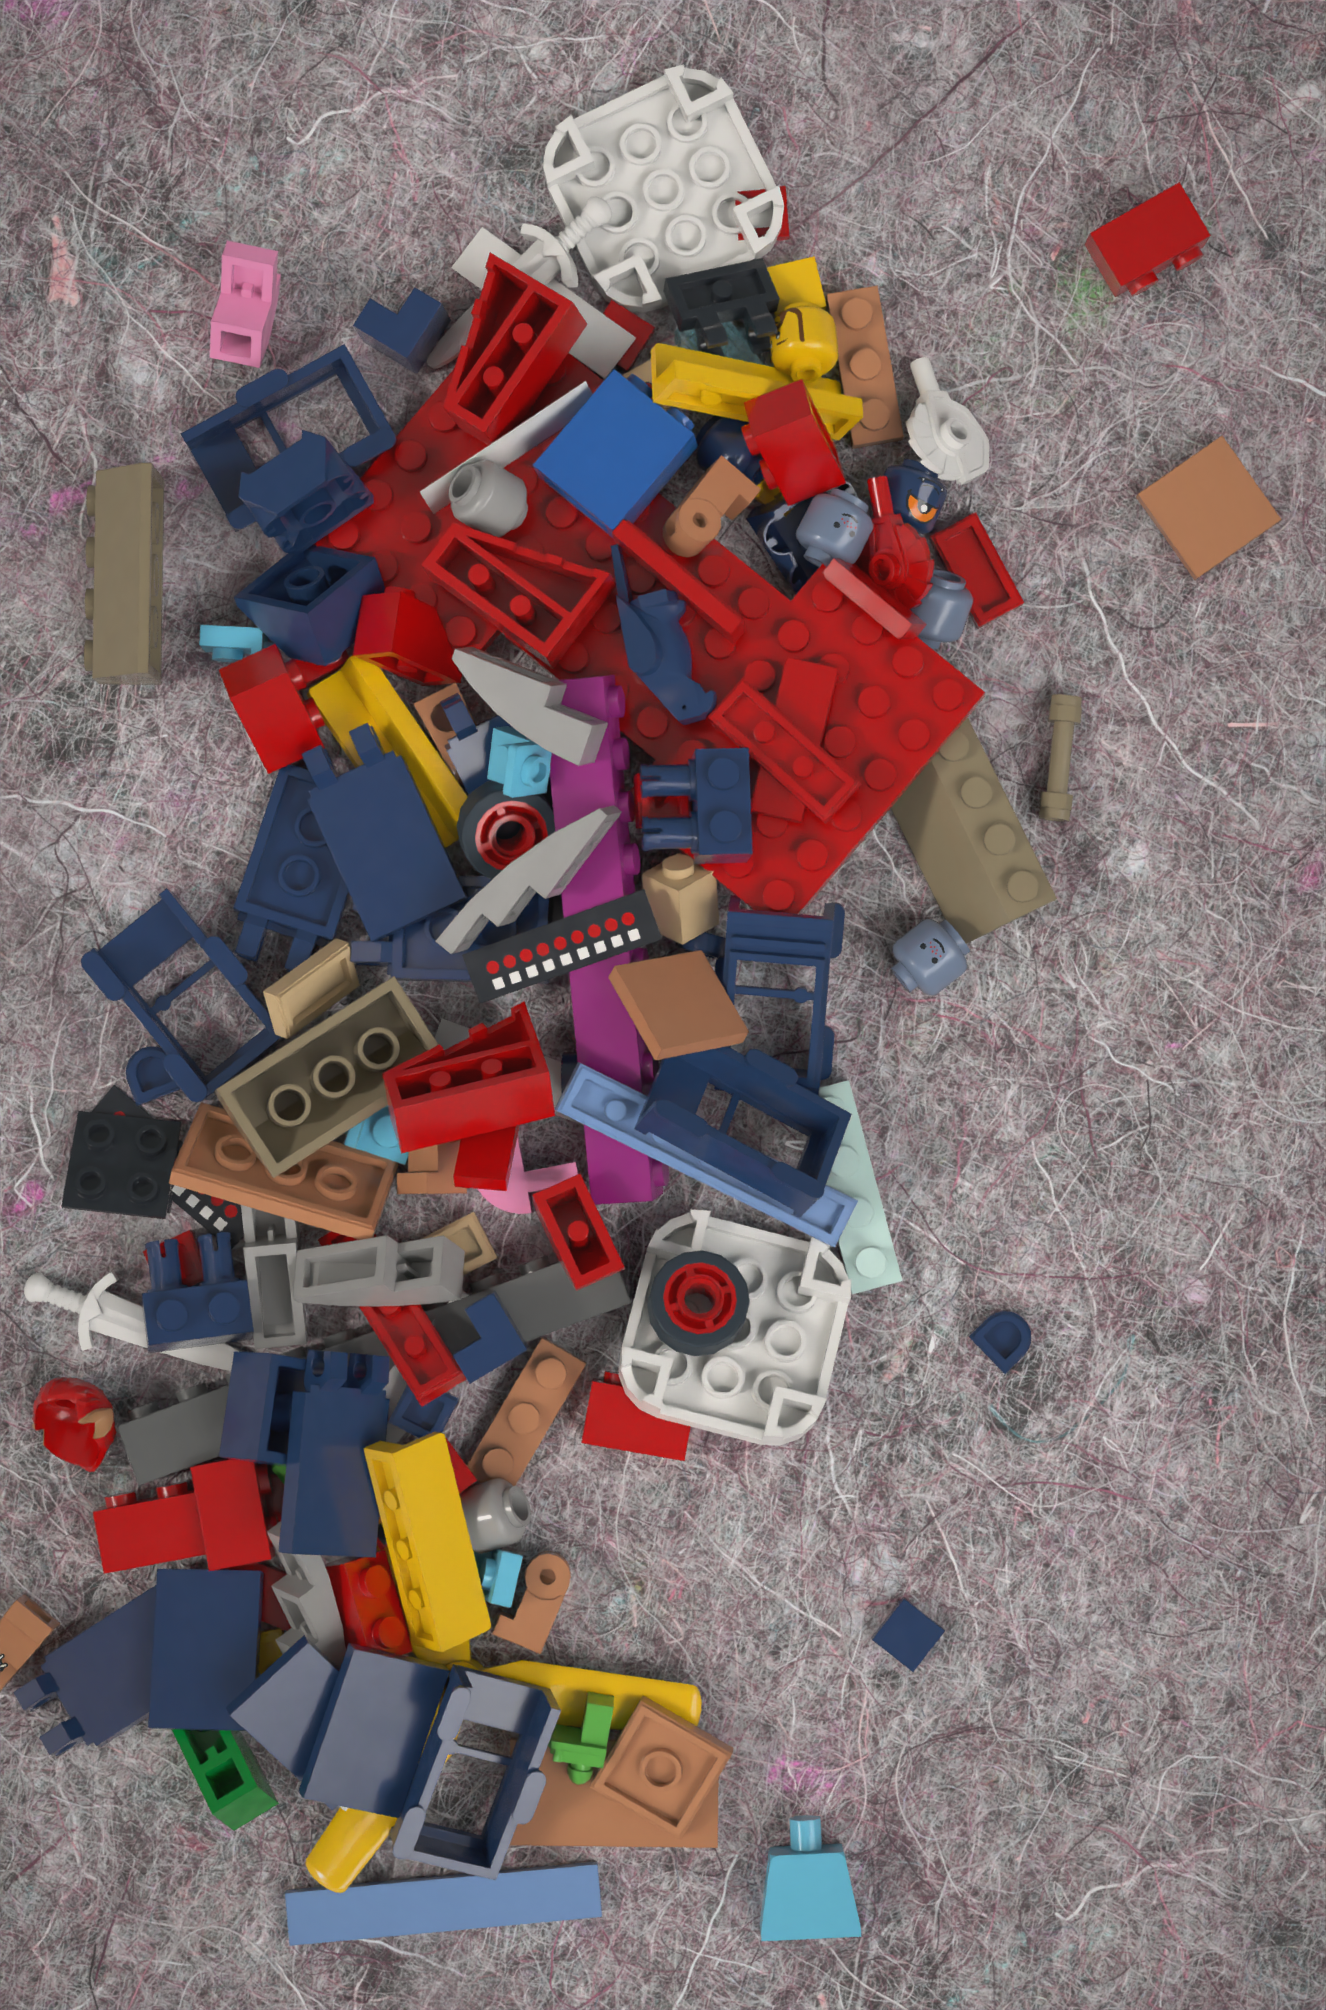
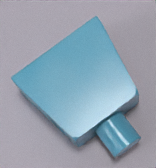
M803 1815L789 1818L791 1846L770 1847L768 1852L760 1917L761 1941L861 1937V1926L842 1844H822L820 1816Z

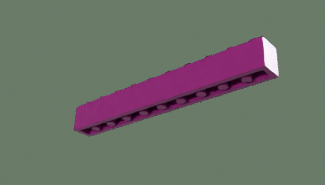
M615 675L558 680L567 684L561 701L562 705L608 722L595 763L578 766L553 753L551 754L550 780L555 832L600 808L614 805L622 811L561 893L564 918L635 893L633 875H638L640 871L639 850L636 843H630L628 823L634 822L635 819L634 797L631 791H625L624 770H628L630 767V750L627 739L620 738L619 717H624L625 697L622 686H615ZM638 947L569 972L578 1062L648 1096L659 1069V1060L655 1061L608 978L614 966L649 960L647 949ZM584 1125L590 1195L595 1205L654 1201L663 1194V1186H668L669 1184L668 1165Z

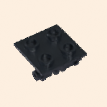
M78 1111L61 1207L166 1219L167 1213L170 1214L172 1209L173 1193H170L171 1184L169 1182L176 1160L181 1122Z

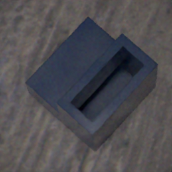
M414 287L398 314L370 298L353 324V327L364 343L418 374L450 324L451 319L442 303Z
M496 1291L486 1295L465 1309L480 1338L456 1351L453 1357L469 1384L528 1349L529 1346Z

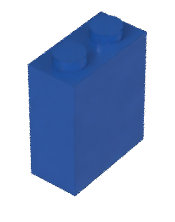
M613 369L533 464L541 480L612 538V532L623 519L625 521L629 520L632 524L698 447L695 435L691 432L695 425L686 415L672 406L665 411L657 403H653L651 399L652 389L643 380L632 373L626 379L615 369Z

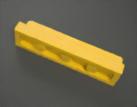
M657 343L651 349L653 403L749 422L744 402L795 382L791 375L784 374L771 366ZM820 377L814 382L805 383L832 439L840 440L863 418L862 398L841 394V384L839 381Z
M353 655L350 656L340 671L311 687L307 692V698H314L325 724L355 768L364 763L356 750L349 731L366 723L374 727L385 753L393 750L396 757L401 755L405 758L445 848L449 847L459 840L457 831L460 808L468 796L380 667Z
M432 1432L405 1445L379 1441L363 1448L412 1645L444 1652L490 1630L491 1622L445 1435L440 1432Z

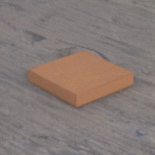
M1223 435L1136 496L1194 580L1200 578L1282 520Z
M702 950L614 966L608 977L655 1061L743 1043L749 1033Z
M643 1695L606 1756L603 1768H599L593 1778L590 1788L681 1840L730 1759L734 1748Z

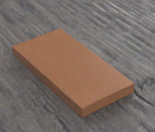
M201 1102L172 1168L169 1184L362 1240L374 1237L397 1174L399 1163L331 1141L273 1178L244 1140L226 1110Z
M511 1737L510 1757L518 1738ZM608 1739L606 1756L617 1739ZM547 1746L539 1770L546 1777L544 1790L532 1820L526 1824H517L510 1845L718 1848L719 1777L683 1837L679 1840L590 1788L591 1782L599 1768L593 1767L592 1776L586 1783L580 1785L573 1783L567 1774L568 1763L554 1762L552 1760L553 1754L550 1753L551 1748Z

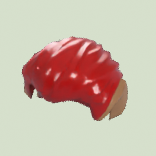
M71 1377L54 1378L40 1388V1392L33 1404V1424L31 1427L36 1431L43 1429L42 1445L59 1459L80 1466L90 1473L95 1472L101 1465L117 1433L113 1407L103 1390L90 1382Z

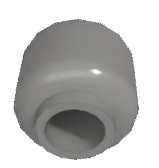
M489 460L465 465L456 473L451 481L448 496L451 501L453 515L457 520L475 530L500 537L510 530L518 528L527 515V489L524 481Z
M496 1478L468 1487L459 1494L473 1551L482 1554L521 1540L525 1534L526 1525L531 1520V1509L529 1501L520 1487L513 1486L502 1478Z

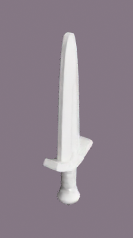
M590 197L581 215H578L574 221L572 220L570 225L566 226L565 230L560 231L559 235L555 237L541 227L522 223L520 234L527 241H534V243L512 266L544 285H547L561 273V281L568 288L578 287L577 269L568 252L582 238L584 239L586 234L590 233L593 228L610 222L612 218L610 206L602 198ZM474 304L438 341L427 358V363L431 368L438 369L458 357L461 345H466L474 318L471 314Z
M114 1270L99 1280L90 1290L89 1294L85 1296L80 1292L76 1293L74 1290H68L66 1287L62 1288L61 1285H54L42 1273H35L26 1281L24 1295L29 1302H50L52 1305L55 1304L60 1308L64 1307L65 1310L69 1309L71 1312H77L80 1315L78 1336L82 1351L94 1346L91 1331L147 1348L142 1306L105 1290L119 1280ZM227 1343L163 1351L161 1353L197 1364L231 1371L234 1351H241Z

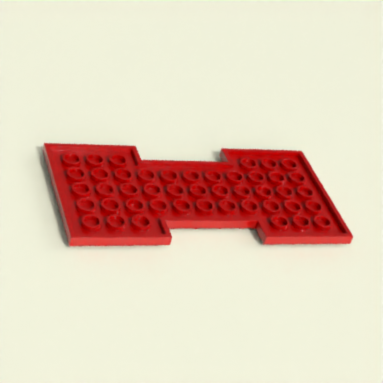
M568 353L520 424L585 381L593 394L602 384L603 380ZM453 369L396 436L395 445L383 452L360 478L374 495V503L313 545L375 557L385 588L394 586L410 589L416 593V599L436 608L453 652L457 648L474 647L485 652L501 633L556 680L615 675V686H622L625 697L624 717H619L620 733L655 762L652 765L687 764L695 749L740 748L717 728L708 717L691 724H681L638 675L629 668L616 595L618 596L617 586L554 669H552L428 576L421 564L451 524L456 523L468 528L471 527L454 517L451 503L433 514L420 491L488 446L459 428L443 408L454 372ZM562 428L503 468L524 481L527 489L526 503L528 511L524 521L518 528L510 530L503 536H500V538L515 542L519 546L537 552L562 557L565 561L593 570L596 568L609 572L616 584L611 546L616 545L615 540L541 480L533 467L536 460L563 430ZM658 493L633 524L741 615L745 624V632L733 645L688 605H686V611L679 620V624L686 634L691 648L692 680L700 684L706 693L710 690L716 692V706L742 678L775 706L787 657L830 666L839 670L821 747L859 780L861 786L826 824L807 807L802 824L751 813L753 854L747 863L699 864L707 871H714L712 875L732 894L740 898L752 910L802 914L939 752L940 748L983 700L985 692L917 636L914 639L896 638L824 577L823 571L826 569L824 564L817 569L790 601L715 538L695 556L682 557L675 554L664 541L663 527L677 507ZM621 549L633 600L644 594L662 589L669 590ZM749 756L750 798L752 803L760 765ZM633 787L630 791L632 792L633 797H634V787ZM690 801V810H691V811H692V801ZM690 848L679 849L694 861V853H691Z

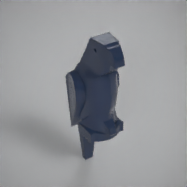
M618 544L612 545L611 552L618 593L616 599L629 668L638 675L681 724L687 725L706 719L717 704V695L713 690L706 693L700 684L692 680L691 648L687 636L679 624L680 618L686 611L685 600H679L677 592L666 589L644 594L633 600L621 547Z

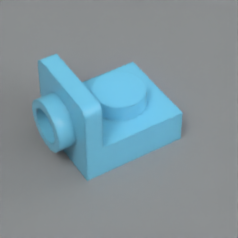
M200 625L199 646L205 652H212V660L236 662L243 659L244 654H254L275 644L274 642H268V636L259 628Z
M509 726L493 728L487 779L504 784L503 794L512 798L547 793L552 753L519 733L515 728Z
M388 1105L344 1133L347 1134L344 1145L407 1165L408 1152L401 1154Z
M502 1549L482 1554L473 1551L485 1601L511 1608L523 1556Z

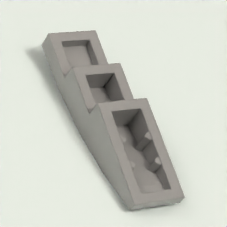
M614 805L600 808L542 840L511 862L480 890L459 912L436 942L450 954L468 950L489 920L498 927L514 922L536 892L545 899L560 895L622 811Z
M279 1522L267 1533L287 1575L271 1587L286 1615L291 1629L276 1639V1642L282 1654H284L305 1635L332 1662L341 1668L346 1653L343 1626L331 1581L321 1555L278 1552L281 1522Z

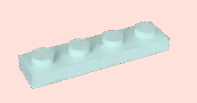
M847 1080L820 1087V1097L852 1114L826 1185L858 1200L838 1240L844 1268L848 1279H851V1294L901 1282L900 1269L850 1082Z

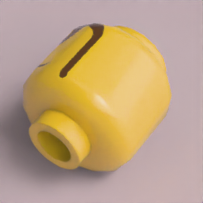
M797 302L786 306L774 318L777 334L770 336L771 359L778 371L791 375L794 381L803 379L804 383H811L828 373L836 365L839 356L837 331L833 316L811 302Z

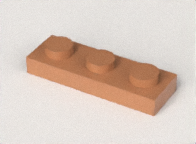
M878 285L827 294L828 313L833 316L837 331L839 353L837 365L842 394L862 398L863 418L849 430L852 449L903 441L904 435Z
M544 1337L540 1339L467 1464V1467L478 1482L483 1483L492 1479L502 1478L516 1486L587 1362Z

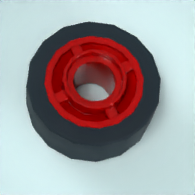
M492 780L485 782L470 793L460 808L457 831L463 852L476 871L492 880L511 862L555 832L553 807L544 794L512 798L503 794L504 784ZM516 821L521 824L520 830L514 837L509 839L496 837L497 830L503 823Z
M700 1250L681 1253L664 1264L654 1277L647 1307L650 1324L663 1343L676 1352L691 1356L715 1354L733 1342L745 1323L750 1299L747 1283L737 1266L722 1255ZM690 1294H703L710 1300L712 1309L701 1314L692 1312L685 1304V1298Z

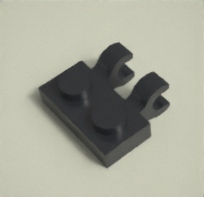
M763 258L665 278L663 292L680 332L695 329L697 346L700 352L725 357L721 346L728 345V337L721 323L739 319L744 320L746 338L751 352L757 354L771 351L770 336L777 334V327L770 313L777 311L780 298Z

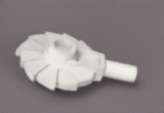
M922 357L914 360L910 364V368L920 397L915 401L916 406L913 408L910 418L906 421L907 430L911 438L908 442L915 453L922 459L920 463L937 473L938 478L949 481L956 480L957 484L961 483V485L980 477L989 469V439L968 408L951 400L947 391H940L930 359Z

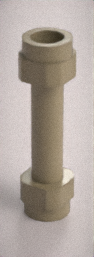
M1051 695L1048 722L1054 723L1047 792H1041L1039 819L1070 821L1073 795L1067 794L1073 733L1074 725L1081 723L1082 698L1078 696Z

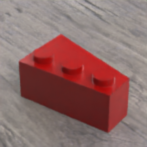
M491 252L485 266L488 272L480 298L475 299L471 312L474 318L466 345H461L443 408L459 428L488 446L520 425L588 325L572 301Z
M456 523L451 524L421 564L432 580L552 669H554L616 587L609 572L596 568L593 570L565 561L562 557L537 552L519 546L515 542Z
M525 1001L510 1008V1017L488 1028L483 1023H480L468 1029L469 1037L445 1050L439 1044L382 1073L389 1114L401 1154L555 1116L549 1069Z

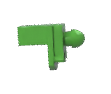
M588 1692L581 1728L556 1724L548 1744V1747L551 1748L550 1753L553 1754L552 1760L554 1762L568 1763V1777L577 1785L584 1784L591 1778L593 1767L603 1768L614 1708V1696Z

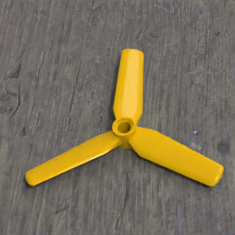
M387 1546V1547L384 1548V1549H385L386 1554H387L388 1562H389V1565H390V1569H391V1572H392L393 1580H394L395 1587H396V1590H397V1594H398V1598H399V1601H400L401 1609H402V1612H403V1616H404V1619H405L406 1627H407L408 1634H409V1637H410V1633H409V1629H408V1625H407V1621H406V1617H405V1613H404V1609H403V1605H402V1601H401V1597H400V1593H399V1589H398V1585H397V1581H396V1577H395V1573H394V1569H393V1565H392V1561H391L389 1549H388V1546ZM470 1639L444 1652L412 1645V1652L418 1659L444 1664L450 1671L453 1664L549 1688L561 1709L556 1723L558 1725L582 1726L588 1692L614 1696L610 1729L623 1730L643 1695L695 1726H698L700 1721L702 1700L700 1691L695 1685L526 1660L484 1668L478 1661L471 1658ZM446 1681V1684H445V1687H444L442 1696H441V1698H440V1701H439V1704H438V1707H437V1710H436V1713H435V1716H434L432 1725H431V1727H430L428 1736H429V1734H430V1731H431V1728H432V1726H433L434 1720H435V1718H436L437 1712H438V1710H439V1707H440V1705H441V1702H442V1699H443V1697H444L445 1691H446V1689H447V1686H448L447 1681ZM448 1755V1756H447V1759H446L445 1763H446L447 1760L451 1757V1755ZM340 1807L306 1858L305 1865L307 1870L319 1884L335 1893L345 1892L390 1835L391 1827L395 1826L397 1818L352 1808L344 1811Z

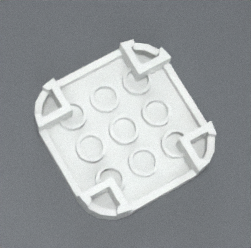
M684 64L664 69L663 76L575 119L570 115L555 126L556 130L545 147L542 165L548 192L565 227L569 226L570 222L574 221L578 215H581L590 197L602 198L608 203L612 211V218L609 223L593 228L590 233L586 234L584 239L582 238L579 243L575 244L593 284L606 301L610 302L613 300L629 311L640 313L663 308L669 305L663 292L665 278L760 259L771 251L781 231L784 211L779 185L776 186L733 99L734 93L722 77L718 79L704 70L684 68ZM766 189V192L752 199H747L745 196L737 193V191ZM735 200L740 201L742 203L736 206ZM769 227L765 236L760 238L754 229ZM739 233H742L744 240L738 241Z
M690 1209V1213L670 1219L660 1229L655 1230L647 1247L619 1358V1378L625 1394L640 1410L657 1418L752 1443L780 1446L800 1439L815 1425L827 1400L826 1396L848 1304L851 1300V1279H848L843 1263L830 1251V1245L813 1237L810 1242L710 1217L711 1211ZM703 1250L722 1255L737 1266L747 1283L750 1304L743 1328L730 1345L715 1354L691 1356L674 1351L659 1339L650 1324L647 1303L654 1277L667 1261L684 1252ZM690 1294L685 1298V1304L692 1312L701 1314L712 1309L710 1300L703 1294Z

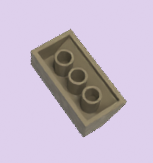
M137 463L96 471V485H88L87 514L89 517H95V537H87L86 565L87 568H94V588H87L85 592V616L87 620H93V640H85L84 666L85 671H92V679L99 684L161 685L165 480L152 463Z
M967 717L891 807L893 815L944 919L954 927L966 944L1057 899Z
M393 976L223 1084L214 1093L244 1140L270 1175L275 1178L387 1106L388 1102L382 1073L437 1046L438 1043L395 976Z

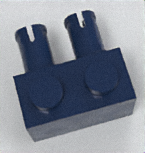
M749 748L695 749L687 764L640 765V781H642V785H640L641 798L652 796H688L689 801H692V811H690L689 817L648 818V816H642V833H659L644 834L642 838L643 851H649V849L690 848L691 853H694V864L747 863L753 854Z
M221 1232L216 1234L218 1251L213 1249L212 1234L197 1237L204 1282L195 1287L183 1285L178 1239L164 1240L165 1258L161 1257L159 1240L145 1244L151 1289L147 1290V1293H142L148 1353L252 1340L254 1328L247 1280L235 1278L230 1243L231 1233Z

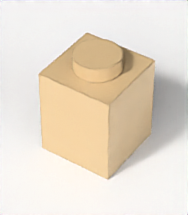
M680 853L667 857L662 863L642 873V885L660 934L683 945L718 925L719 910L717 881L712 875L714 871L705 870L699 864H694L691 857Z

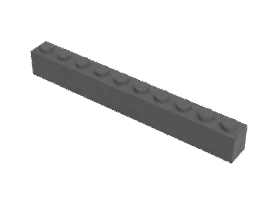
M546 1255L519 1265L521 1276L502 1282L499 1273L470 1283L472 1294L461 1300L451 1303L421 1304L430 1321L434 1320L435 1329L453 1356L456 1351L480 1338L465 1309L493 1291L497 1292L526 1342L631 1303V1298L621 1271L576 1291L560 1261L550 1264L549 1258ZM349 1328L322 1338L326 1348L321 1349V1351L348 1353L347 1367L350 1353L389 1356L374 1330L355 1337L353 1329ZM303 1346L279 1354L307 1359ZM389 1356V1371H390L395 1364H394V1362L392 1361L391 1357ZM231 1372L225 1374L228 1384L208 1391L206 1383L203 1382L177 1392L176 1396L179 1402L159 1409L155 1400L127 1411L130 1421L122 1423L117 1428L138 1485L219 1456Z

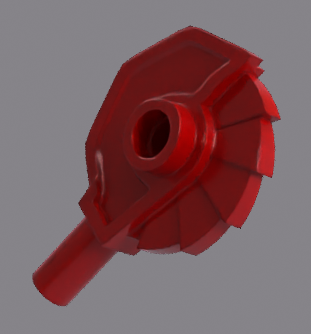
M880 476L867 479L874 517L871 519L873 530L854 564L909 610L923 604L920 600L928 594L933 586V583L930 581L934 571L935 559H930V550L926 538L920 537L910 524H904L901 513L894 514L888 477Z

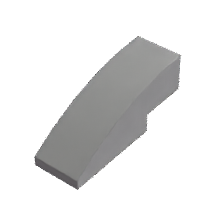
M474 647L455 649L452 660L468 683L493 711L519 733L545 750L578 766L595 763L608 722L562 705L561 701L567 686L566 683Z
M241 1205L245 1238L243 1250L254 1328L255 1349L307 1344L305 1303H298L293 1299L297 1250H301L299 1222Z
M386 1235L297 1250L293 1299L298 1303L336 1306H404L461 1300L465 1251L444 1235L397 1243Z

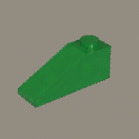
M171 1729L212 1815L233 1831L279 1804L258 1760L240 1731Z

